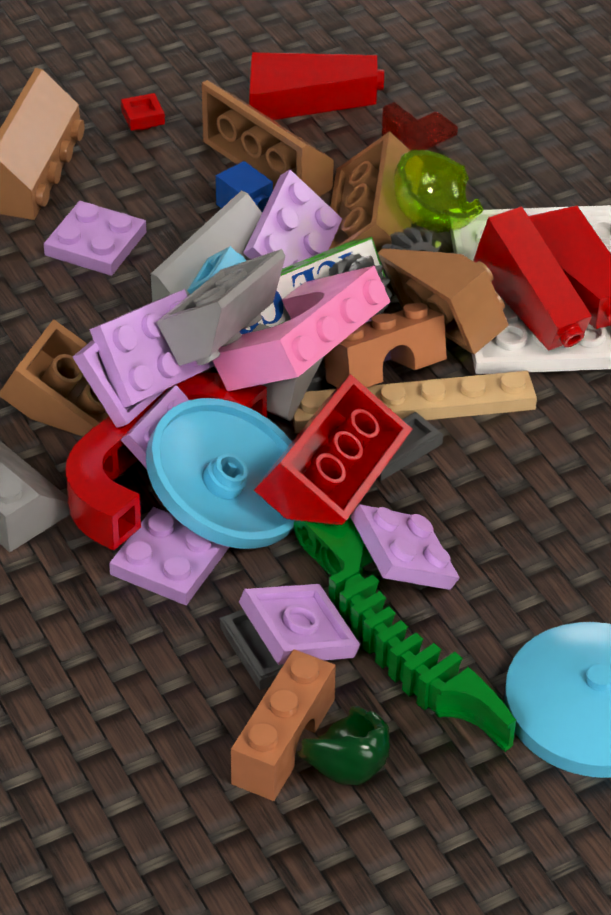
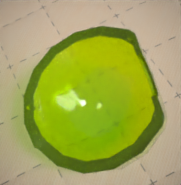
M411 150L401 156L394 173V194L397 205L412 224L436 233L454 232L475 221L484 210L479 199H475L472 203L467 201L465 190L469 177L465 170V165H461L445 155L429 150Z

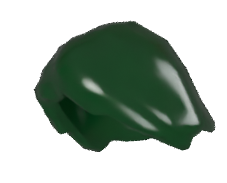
M352 706L349 710V716L332 724L326 733L318 738H304L302 740V749L297 751V754L332 781L338 784L359 786L368 781L386 764L390 749L389 726L375 712L367 711L359 706Z

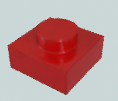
M155 93L121 99V111L130 131L146 130L151 127L165 125V113Z

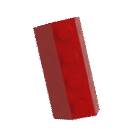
M350 374L322 403L254 491L286 519L343 525L413 429Z

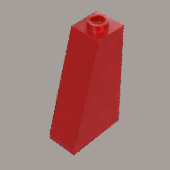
M252 52L249 105L272 120L376 105L377 90H384V69H378L377 55Z
M521 206L488 217L473 261L475 263L480 261L489 268L494 277V280L491 281L494 290L548 351L560 346L571 347L579 343L585 336V331L592 315L523 207Z
M572 206L529 216L592 315L589 324L595 329L611 326V253L578 206Z

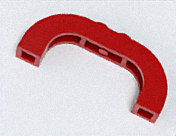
M199 373L176 384L189 400L200 398L228 400L249 407L267 418V387L263 385L227 391L219 373ZM169 388L127 425L116 428L108 416L85 434L69 453L66 463V480L70 515L77 527L86 536L109 549H117L141 528L140 494L113 481L138 461L120 439Z

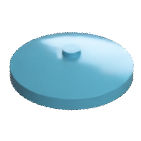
M200 398L183 402L173 407L161 418L147 444L146 467L150 482L158 498L180 523L209 541L240 549H254L272 545L284 539L294 529L295 520L284 518L254 491L292 442L277 425L249 407L215 398Z
M600 622L565 624L551 628L532 638L513 658L507 673L504 694L505 706L516 719L515 734L530 751L557 768L589 777L611 778V624Z

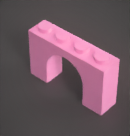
M375 266L304 282L282 299L291 320L268 329L242 334L237 341L220 347L218 349L220 355L212 361L227 391L297 378L391 301Z

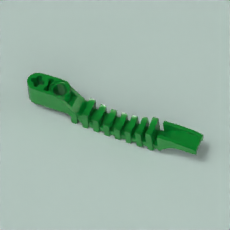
M349 516L343 525L295 520L294 532L300 545L330 575L329 599L336 609H339V613L346 624H351V631L356 639L363 638L362 648L368 654L375 653V663L382 669L387 666L388 676L395 683L401 680L402 691L409 697L415 694L417 696L416 704L423 710L429 707L438 718H459L476 725L503 752L513 747L516 719L496 693L469 667L458 674L462 657L454 651L438 663L442 650L440 647L433 643L420 652L423 638L418 633H414L404 640L408 626L402 620L392 625L396 612L389 606L383 609L386 597L380 591L376 593L379 580L373 574L365 579L362 577L363 567L374 562L351 517Z

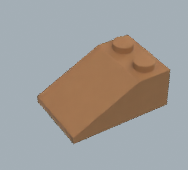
M385 248L378 252L386 274L391 279L390 283L401 307L403 308L411 303H423L429 309L444 314L445 336L473 355L509 326L503 312L505 304L495 292L491 282L494 280V277L484 263L480 261L475 263L464 255L456 253Z
M54 319L0 390V397L30 419L82 437L109 416L73 359V356L85 347L87 343Z

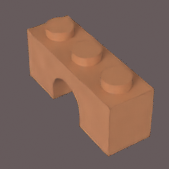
M411 303L405 305L402 311L373 316L371 318L372 321L364 323L325 355L327 383L338 387L351 374L366 388L383 382V362L389 351L391 360L413 370L446 360L444 314L429 309L426 304Z
M293 649L231 748L232 785L275 801L295 767L296 748L303 730L306 729L315 733L335 700V664Z

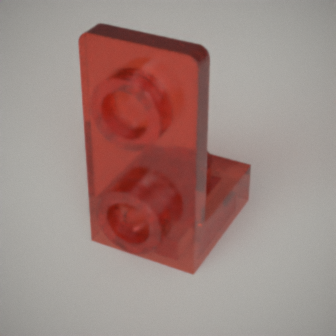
M395 102L383 107L382 136L390 131L414 154L458 134V127L439 112H433L417 120Z

